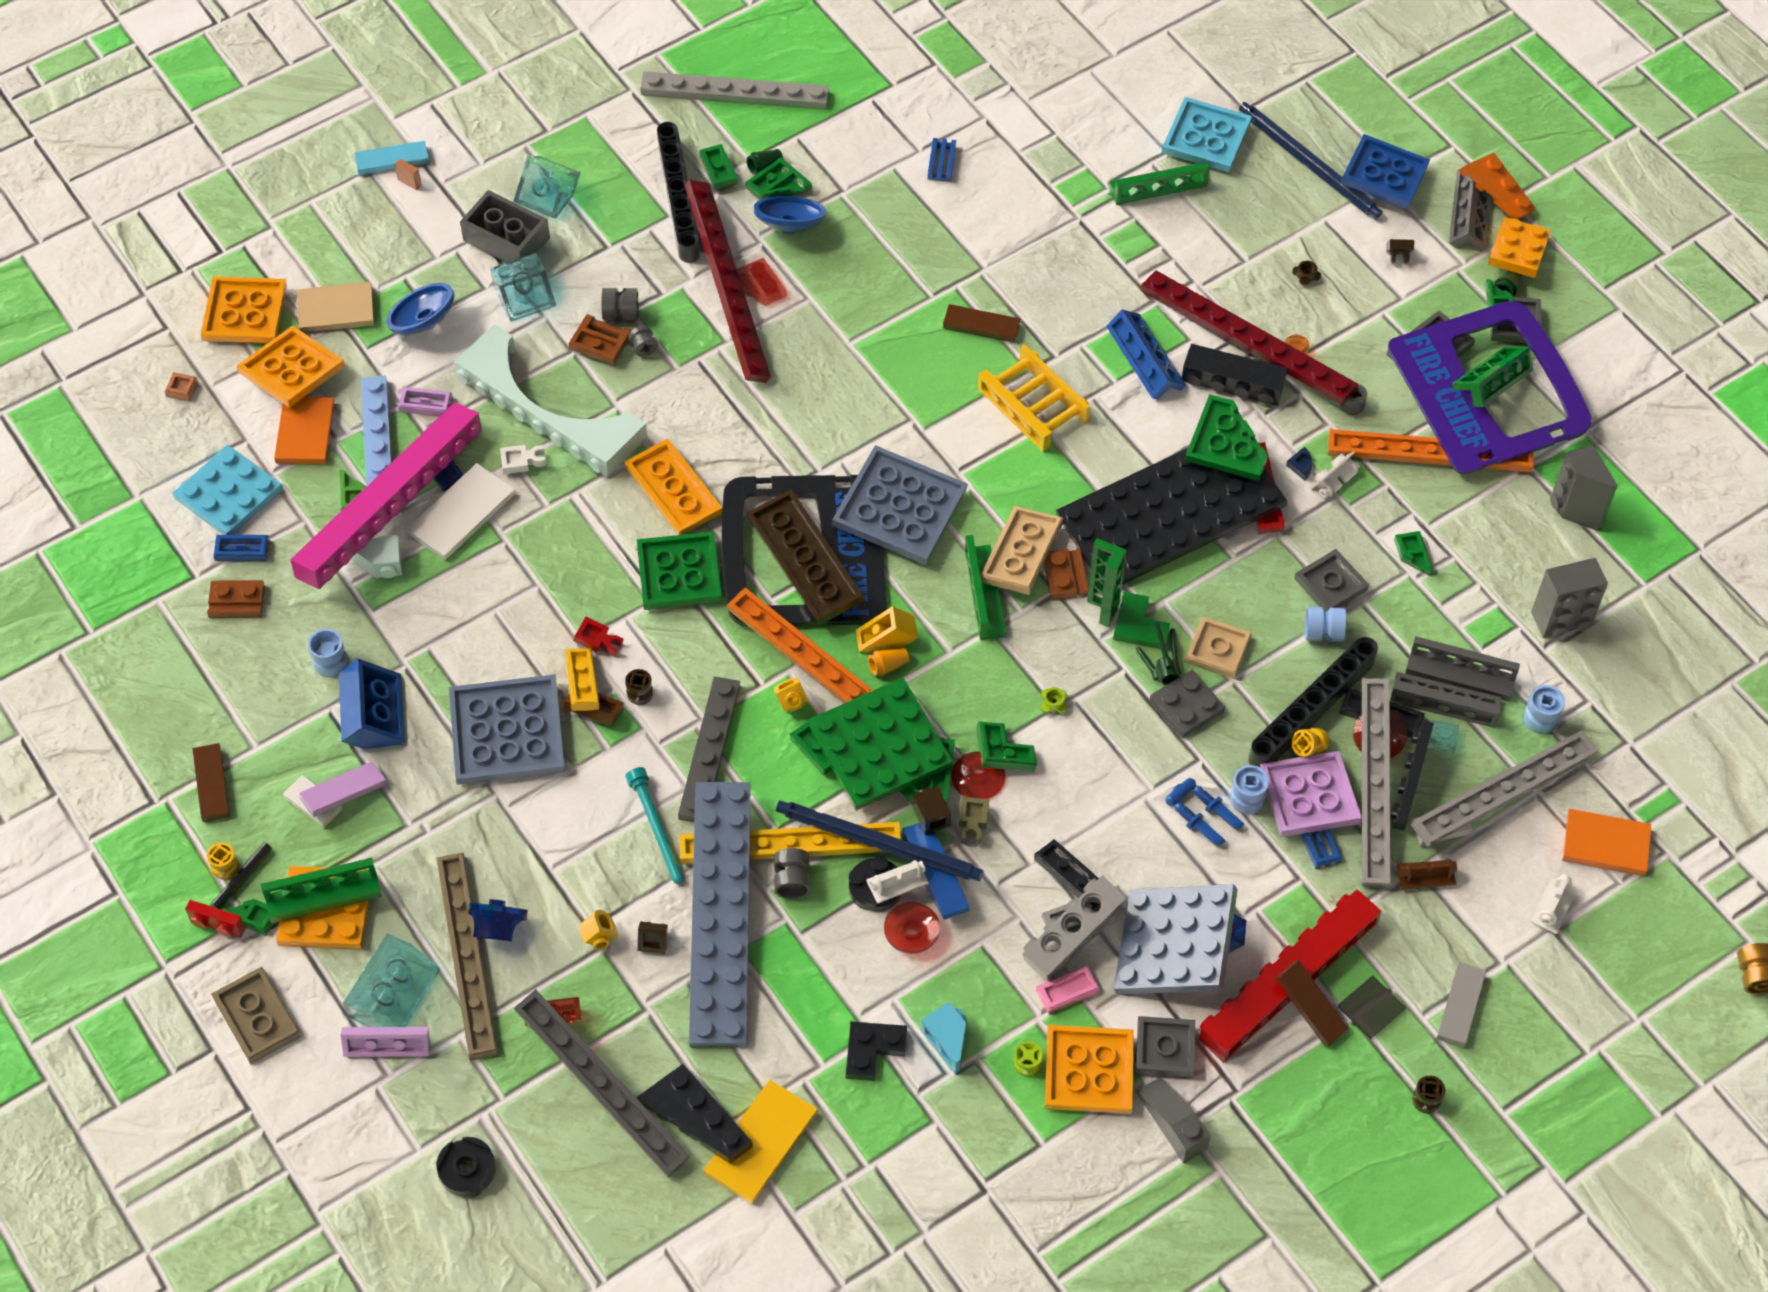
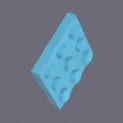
M1184 97L1162 146V153L1194 163L1202 164L1208 162L1209 167L1230 173L1251 124L1252 116Z
M227 444L173 492L175 500L221 534L233 535L283 490L282 483Z

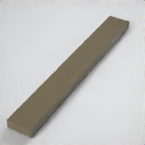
M464 852L436 857L469 1059L471 1061L498 1055Z

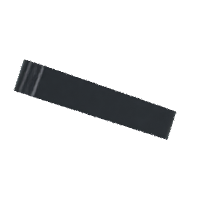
M663 122L657 127L658 149L678 256L683 262L692 263L700 257L699 236L684 186L688 178L678 127L672 122Z
M1370 637L1357 639L1266 727L1251 744L1249 764L1260 767L1262 763L1277 761L1292 746L1291 741L1295 732L1310 729L1347 692L1348 687L1352 688L1374 665L1378 651V645L1375 640ZM1275 735H1280L1284 738H1278ZM1257 752H1263L1267 755H1260Z

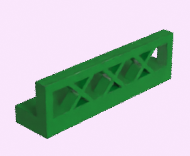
M1208 162L1112 180L1109 182V189L1115 204L1119 205L1207 187L1210 167Z
M1503 347L1453 382V389L1471 390L1474 407H1484L1534 371L1530 347Z
M967 535L965 536V558L979 639L1006 637L999 589L996 586L982 583L980 577L991 555V544L975 546L974 536Z
M1097 538L1093 546L1087 602L1101 607L1099 624L1109 627L1120 604L1126 549ZM1104 552L1112 554V556L1107 557ZM1101 565H1105V566H1106V570H1104V569L1101 567Z
M372 857L261 884L271 923L382 897Z

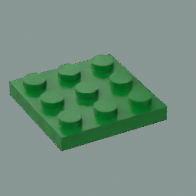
M714 531L636 539L644 610L722 602Z

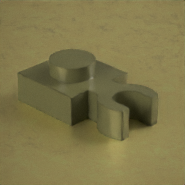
M962 797L959 826H965L961 831L962 843H965L966 837L972 834L976 836V845H980L982 840L980 828L986 829L989 799Z

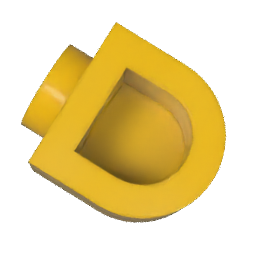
M798 678L788 679L774 688V692L784 712L799 710L804 706L805 702L809 701Z
M596 910L580 924V935L584 943L593 945L595 950L605 949L611 941L619 936L613 919L603 910Z

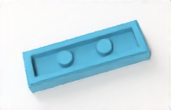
M425 141L354 152L358 175L395 170V163L399 159L413 166L429 164Z

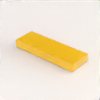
M565 649L564 657L572 711L599 710L592 650Z

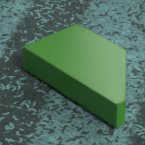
M339 470L342 511L366 488V485L347 475L346 471Z

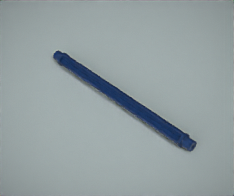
M1243 102L1239 106V111L1252 116L1251 123L1260 130H1263L1266 135L1301 163L1308 166L1311 171L1341 195L1348 198L1351 203L1366 215H1371L1374 219H1378L1382 215L1383 211L1377 207L1374 201L1360 190L1342 184V176L1256 107L1250 106L1247 102Z
M779 800L777 803L776 812L784 814L789 819L816 826L818 829L879 848L882 851L911 861H922L926 866L943 870L946 873L966 880L973 879L980 882L983 878L984 870L974 867V864L826 813L817 812L814 809L794 802L787 803Z

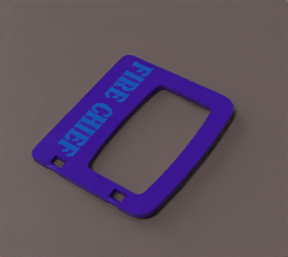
M1502 302L1394 337L1389 341L1388 352L1452 467L1459 474H1470L1482 470L1484 467L1500 464L1554 446V444L1565 440L1569 441L1584 435L1590 428L1591 414L1563 359L1529 309L1518 302ZM1503 323H1511L1524 338L1544 369L1562 403L1567 419L1514 437L1506 436L1485 406L1474 407L1471 390L1453 389V382L1466 373L1456 354L1452 341ZM1561 429L1563 435L1554 438L1551 436L1550 432ZM1490 453L1493 457L1482 462L1479 456Z

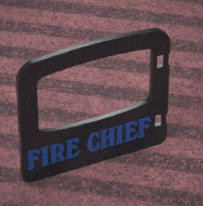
M858 475L771 476L766 478L749 476L738 477L729 481L723 493L721 529L723 577L727 604L746 587L742 543L745 500L749 497H775L792 489L796 496H811L815 499L821 534L863 594L865 600L821 625H864L886 611L887 602L882 547L832 526V519L851 488L836 487V482H850V486H852ZM756 484H771L772 489H757ZM768 605L793 626H818L805 605ZM728 610L729 616L735 623L749 627Z

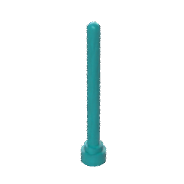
M644 767L634 768L625 775L630 788H633L638 793L673 882L681 884L683 882V875L647 789L649 777Z

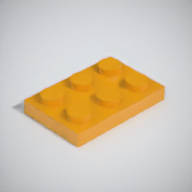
M1504 217L1487 265L1535 278L1551 230L1539 225H1531L1517 219Z

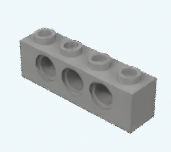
M1103 875L1098 880L1092 879L1084 887L1083 891L1085 893L1078 899H1071L1063 909L1065 912L1058 919L1052 918L1043 928L1045 932L1038 939L1033 937L1024 946V960L1046 982L1052 980L1127 906V898ZM1095 902L1101 908L1096 913H1090L1085 909L1089 903ZM1070 922H1077L1081 925V928L1074 933L1065 929ZM1056 941L1060 943V949L1056 952H1049L1046 950L1049 942Z

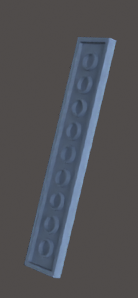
M695 782L689 1047H747L750 782Z

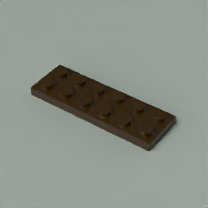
M792 489L746 513L749 521L818 626L865 601L863 594Z

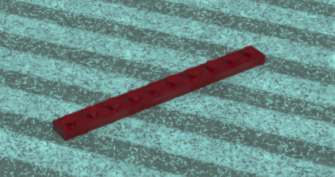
M689 179L684 186L746 381L767 383L771 375L710 183Z
M1157 270L1141 284V291L1263 361L1288 368V375L1341 405H1344L1358 389V383Z

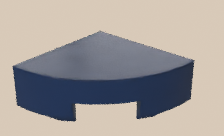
M1306 447L1299 450L1286 463V466L1304 481L1309 477L1312 469L1311 454Z

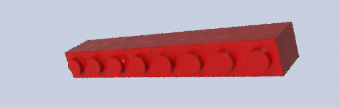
M1358 889L1350 896L1348 894L1343 895L1332 912H1324L1317 920V925L1313 929H1305L1298 937V942L1294 946H1286L1279 954V959L1275 963H1267L1259 972L1260 976L1256 980H1248L1241 987L1240 994L1234 999L1232 997L1228 998L1221 1005L1219 1013L1214 1017L1209 1015L1201 1023L1199 1041L1224 1063L1291 1002L1290 998L1276 981V976L1292 962L1299 960L1315 981L1378 924L1382 911Z

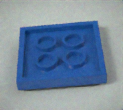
M1363 134L1342 177L1341 183L1370 194L1373 197L1393 203L1396 206L1408 209L1429 165L1430 159Z

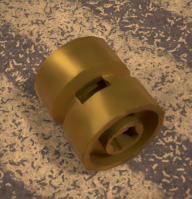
M1754 943L1740 948L1737 951L1740 970L1744 973L1742 980L1745 992L1749 994L1768 993V943Z

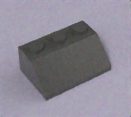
M1594 445L1565 454L1550 501L1552 507L1558 510L1563 519L1598 531L1602 529L1618 485Z

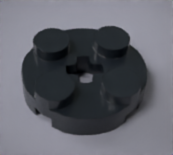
M876 856L858 863L849 873V895L852 901L864 910L866 908L875 909V912H883L894 907L899 902L901 895L877 904L866 880L898 867L884 856Z
M463 1137L462 1140L454 1143L451 1141L446 1144L440 1151L436 1161L440 1183L447 1191L458 1196L476 1197L480 1195L482 1190L490 1185L496 1173V1161L490 1147L484 1141L475 1137ZM468 1160L472 1161L471 1166L473 1169L462 1172V1169L459 1167L460 1163L466 1164Z

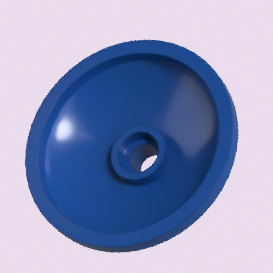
M774 196L757 201L754 204V214L760 221L771 228L782 231L785 234H794L820 224L826 218V208L820 203L806 198Z
M433 283L416 289L402 298L391 309L386 323L392 332L402 335L430 330L441 322L451 309L455 293L451 286L446 283Z

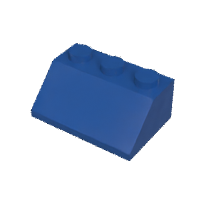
M356 659L339 672L342 742L362 749L402 745L405 743L401 674L364 660Z

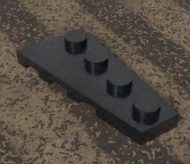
M1423 720L1421 728L1415 727L1411 743L1416 744L1414 753H1408L1404 767L1409 769L1407 779L1401 778L1398 793L1402 794L1400 804H1394L1391 819H1395L1394 829L1404 831L1407 825L1432 733L1433 722Z
M684 1064L637 1096L638 1101L645 1108L649 1107L656 1112L657 1116L665 1121H670L679 1127L681 1132L687 1136L691 1135L700 1141L702 1146L729 1164L753 1147L750 1138Z

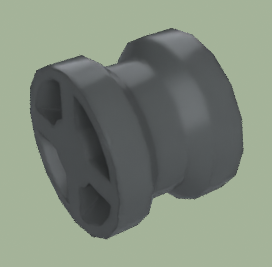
M638 326L628 335L630 343L634 345V351L637 356L651 355L658 348V342L655 337H652L653 332L649 326Z
M1358 384L1357 391L1344 405L1340 404L1343 412L1349 415H1357L1364 410L1367 398L1365 387Z

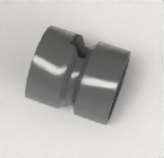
M602 288V319L617 320L621 316L623 320H638V288H623L622 292H619L617 288Z
M786 848L774 854V872L776 873L774 876V887L777 896L786 899H798L810 893V875L807 873L810 871L809 853L799 848Z

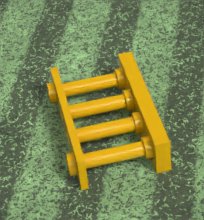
M1025 344L1020 348V361L1000 375L993 376L987 369L979 373L978 390L1042 452L1051 447L1052 431L1073 417L1077 416L1084 424L1089 421L1090 406L1087 400L1074 392L1040 359L1037 352L1030 350ZM1025 369H1028L1035 376V378L1014 392L1009 391L1003 386L1004 383ZM1042 384L1052 392L1030 408L1025 407L1019 401ZM1058 400L1068 407L1066 411L1048 423H1042L1035 417Z

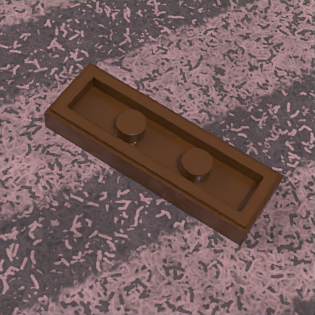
M949 304L943 321V328L1015 343L1021 318Z
M220 743L192 748L202 821L207 822L230 817Z
M1299 960L1292 962L1275 977L1276 981L1324 1046H1330L1349 1029Z

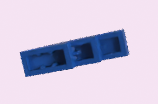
M920 823L902 828L903 836L907 842L945 854L935 832L925 835ZM924 865L925 872L923 873L929 883L925 887L943 920L969 912V905L957 877L943 870Z

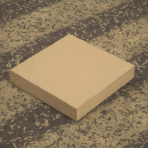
M1202 616L1185 657V663L1235 679L1251 640L1252 632Z

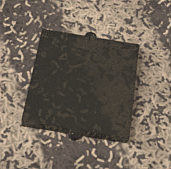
M1373 975L1337 1006L1352 1021L1351 1024L1357 1026L1370 1039L1406 1010V1007L1392 994V990L1383 986Z

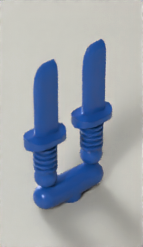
M1188 778L1181 784L1176 785L1173 791L1165 798L1166 804L1174 806L1175 811L1188 822L1186 827L1189 830L1195 827L1213 844L1222 845L1225 839L1202 820L1203 814L1198 813L1196 815L1187 806L1185 807L1183 803L1179 802L1192 790L1194 795L1207 805L1205 811L1210 813L1213 810L1233 828L1240 829L1244 826V823L1221 803L1223 799L1220 796L1215 799L1201 786H1196V781L1193 778Z

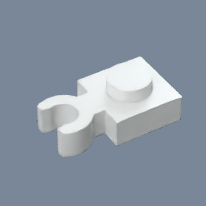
M525 445L500 448L503 474L529 471L528 465L536 467L546 465L545 457H537L538 455L545 454L544 446L538 445L527 451Z

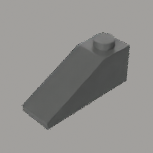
M1161 1077L1136 1091L1182 1163L1208 1149L1210 1134L1196 1113Z

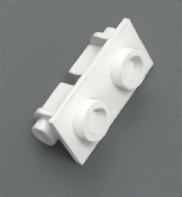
M1352 451L1347 456L1341 453L1330 463L1333 467L1329 471L1324 468L1314 477L1316 482L1310 487V490L1317 486L1320 489L1319 494L1323 498L1333 496L1343 486L1338 477L1345 484L1358 473L1359 463L1350 459L1355 452Z
M916 860L866 880L877 904L929 884L923 873L925 872L923 862H917Z
M1563 874L1557 879L1551 877L1531 923L1557 934L1577 891V888L1572 887V878Z

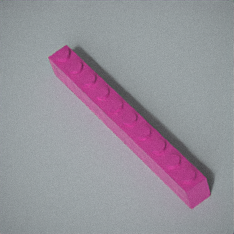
M454 402L290 559L295 578L319 590L329 582L393 517L397 516L426 485L430 484L434 477L445 469L458 454L462 453L464 448L473 439L479 436L482 432L479 413Z

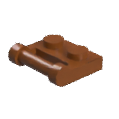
M587 314L568 343L569 350L614 365L626 344L630 343L628 335L632 329L626 327L621 329L596 320L595 316ZM592 329H595V330L604 332V333H606V334H609V335L618 337V339H617V338H614V337H611V336H608V335H605V334H602V333H600V332L594 331V330H592Z

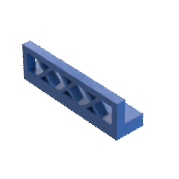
M1121 309L1106 327L1153 399H1159L1169 388L1182 391L1186 387L1185 382L1139 313Z

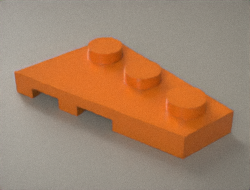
M1495 153L1469 163L1458 171L1463 177L1468 175L1476 182L1475 187L1479 191L1485 190L1493 197V203L1512 219L1520 220L1536 210Z

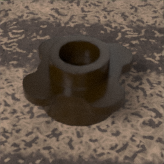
M1302 261L1292 269V274L1299 278L1301 285H1308L1309 282L1313 280L1318 281L1321 278V273L1317 271V265L1312 261Z

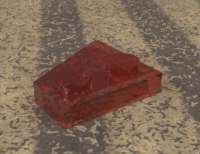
M764 258L737 269L745 295L753 297L758 303L767 306L787 297L785 288Z

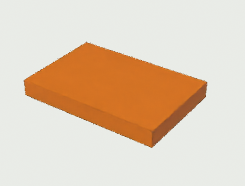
M303 397L290 408L282 403L274 456L276 464L327 463L335 406L334 398Z
M1569 808L1562 860L1645 876L1648 867L1652 824Z

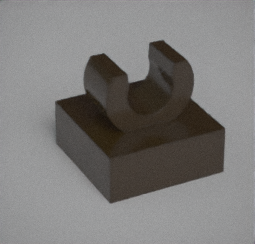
M1390 239L1386 242V252H1392L1390 255V262L1392 264L1396 262L1397 254L1403 255L1404 264L1409 262V253L1414 250V240Z
M640 921L637 951L665 954L667 950L668 925Z

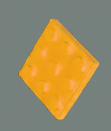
M213 276L200 334L202 341L269 343L276 338L286 295V279Z
M294 326L288 328L237 365L238 373L289 408L345 367L342 358Z
M289 866L287 877L325 869L326 867ZM370 900L280 921L276 940L278 946L362 949Z
M1048 1025L1045 1109L1132 1114L1134 1029Z

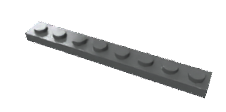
M536 989L514 1007L515 1012L667 1178L690 1159L685 1150Z

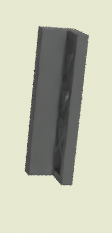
M1458 169L1456 173L1449 244L1457 248L1469 242L1482 252L1487 249L1492 196L1485 190L1479 191L1475 187L1476 182L1468 175L1463 177L1458 172L1460 169Z
M1415 636L1405 674L1502 697L1501 700L1509 702L1520 664ZM1418 647L1429 649L1430 651L1418 649ZM1473 662L1482 663L1483 665H1477ZM1499 669L1512 671V673L1500 671Z
M1396 672L1390 702L1495 728L1500 715L1502 697Z

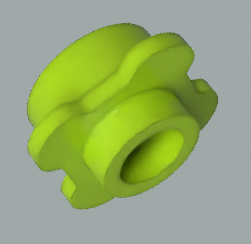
M1052 687L1041 692V697L1043 698L1041 710L1044 713L1057 711L1062 714L1066 712V691Z

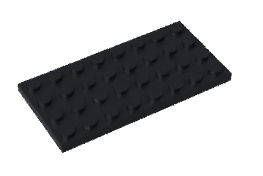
M1186 448L1057 509L1056 515L1063 518L1065 530L1076 547L1080 548L1081 555L1090 569L1093 546L1097 538L1126 549L1123 585L1287 507V499L1265 467L1260 481L1185 461V455L1188 450ZM1104 552L1107 557L1112 556V554ZM1101 565V567H1102L1104 570H1106V566H1105V565Z

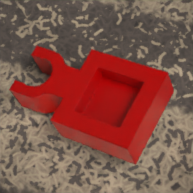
M586 616L577 630L573 641L594 652H597L602 647L608 654L616 657L618 649L611 644H617L621 647L624 639L617 635H608V626Z

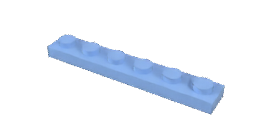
M386 375L361 378L366 487L392 463Z

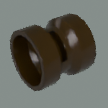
M634 669L626 675L625 686L628 700L635 705H644L651 701L653 687L650 674L643 669Z
M1429 1075L1422 1077L1418 1081L1412 1096L1413 1105L1417 1110L1423 1113L1437 1111L1446 1091L1442 1080Z

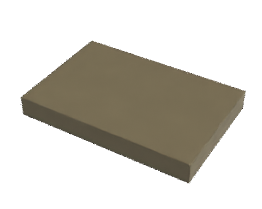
M262 966L211 993L214 1002L249 1064L301 1037L300 1031Z

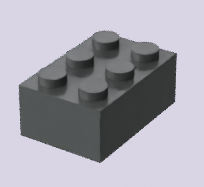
M490 190L486 191L460 221L463 241L521 270L528 265L550 239L548 219Z
M1596 558L1546 569L1531 611L1543 638L1549 636L1558 637L1574 630L1583 631L1592 626L1608 585Z

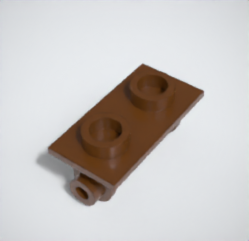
M1446 859L1415 863L1405 862L1396 865L1401 890L1456 885L1454 872H1457L1456 861Z

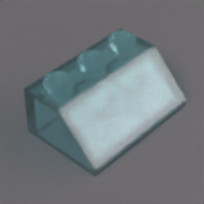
M387 933L343 1002L348 1018L368 1027H406L438 975L440 968L412 944Z

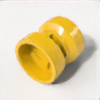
M1321 728L1304 729L1294 733L1291 744L1294 752L1299 756L1317 755L1327 750L1329 738L1327 733Z
M219 842L212 845L207 851L206 857L216 878L229 879L237 874L239 862L230 844Z

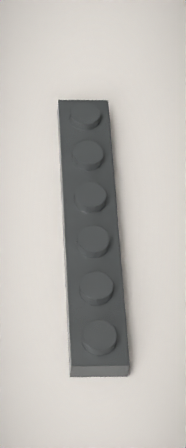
M715 676L713 678L678 812L679 820L690 822L695 820V782H716L740 690L739 680Z

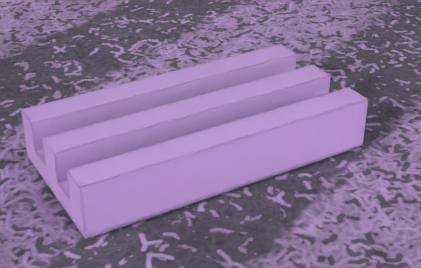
M403 387L398 403V411L441 416L451 406L453 394L447 391ZM407 396H409V397H418V398H420V399L407 398ZM430 399L445 400V401H444V402H443V401H434V400H430Z

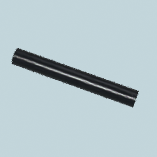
M264 842L213 900L210 906L221 909L270 853L272 847Z

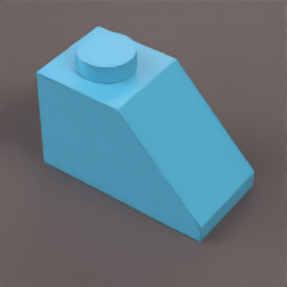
M947 1002L921 1020V1032L953 1073L956 1074L960 1071L967 1019L960 1008L955 1009L950 1002Z

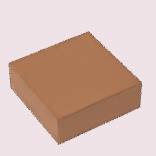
M399 159L395 163L398 180L417 190L421 186L419 169Z
M173 372L164 391L166 397L190 402L198 384V379L195 376Z

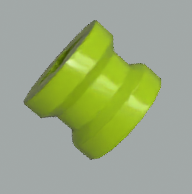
M1031 1041L1023 1042L1016 1047L1013 1063L1017 1073L1025 1077H1032L1038 1074L1041 1070L1043 1059L1041 1047Z

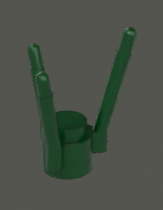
M1155 622L1156 634L1163 657L1156 661L1157 665L1154 667L1140 647H1137L1136 651L1150 670L1153 680L1159 679L1161 684H1169L1179 678L1181 674L1176 633L1174 628L1170 629L1171 659L1168 655L1160 624Z

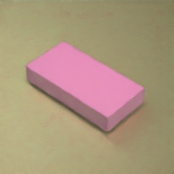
M1088 966L1036 986V992L1048 1014L1096 995L1100 990Z

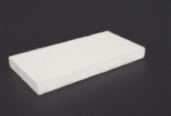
M476 463L406 529L407 534L443 560H447L515 495V490Z

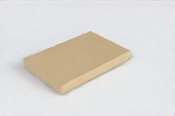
M371 282L297 289L299 330L303 333L374 326Z

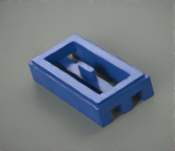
M933 138L927 179L951 181L957 140H952L950 143L947 142V139H942V142H940L938 138ZM937 148H941L937 174H933ZM946 149H950L947 175H942Z
M216 535L214 560L267 561L269 536Z
M1330 829L1322 830L1332 853L1331 856H1328L1318 831L1311 832L1322 858H1319L1309 833L1301 834L1315 869L1321 868L1322 865L1329 866L1333 862L1337 864L1342 861V856Z

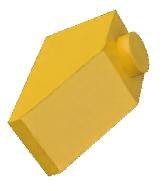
M894 606L890 607L856 629L859 652L864 654L881 650L902 649L918 638L915 616Z

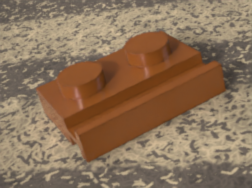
M1080 548L1069 551V549L1050 551L1044 563L1051 601L1077 598V595L1087 597L1089 589Z
M211 581L208 600L209 608L207 609L208 617L261 618L265 591L264 581Z

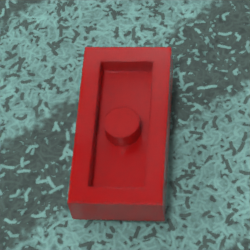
M189 900L185 908L190 922L196 927L203 929L209 927L215 929L223 936L231 937L233 935L239 938L242 937L246 929L239 915L193 900Z

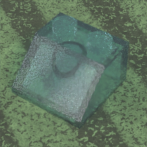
M527 156L513 202L552 218H557L573 197L581 172L541 156Z
M537 253L490 268L493 287L510 322L556 306L545 269Z

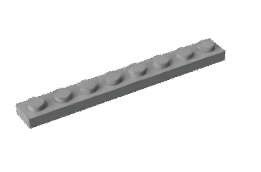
M643 72L640 91L641 95L827 109L829 85Z
M1362 678V886L1390 887L1389 679Z
M1581 730L1415 819L1411 826L1428 847L1594 757L1598 751Z

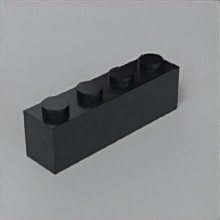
M1191 343L1183 365L1182 379L1191 385H1198L1213 389L1214 391L1225 392L1241 398L1278 406L1288 368Z

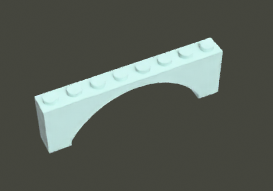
M496 324L491 326L454 361L456 376L462 383H468L480 395L492 399L499 408L507 409L513 413L517 420L525 421L538 434H544L556 446H562L574 458L583 460L589 464L592 470L597 473L601 472L607 477L648 438L646 423L628 411L623 415L610 418L576 419L556 415L535 405L520 391L510 372L511 355L515 352L513 336Z

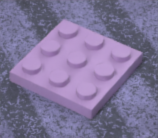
M1339 751L1260 764V768L1268 775L1267 795L1281 837L1361 824L1362 817Z

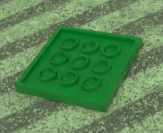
M904 677L807 720L810 731L855 811L953 767L951 757Z

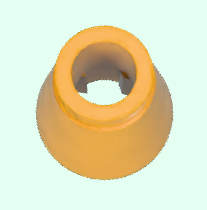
M905 648L874 651L873 655L868 656V665L874 676L880 675L882 677L909 663V655Z

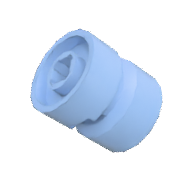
M1307 607L1305 640L1321 641L1323 637H1326L1328 642H1344L1346 630L1345 608L1330 607L1328 611H1325L1323 607Z
M321 629L311 635L308 640V649L317 673L325 677H334L347 667V654L341 635L337 631Z
M1549 685L1535 688L1530 695L1523 714L1525 725L1531 731L1538 734L1552 732L1556 728L1565 706L1563 693Z
M1246 765L1239 768L1234 774L1230 803L1238 812L1254 814L1264 806L1269 779L1263 769L1254 765Z

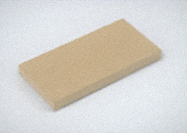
M1014 506L980 575L981 582L1030 595L1061 530L1063 518Z

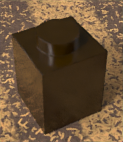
M939 786L921 789L913 795V810L925 835L951 826V812Z

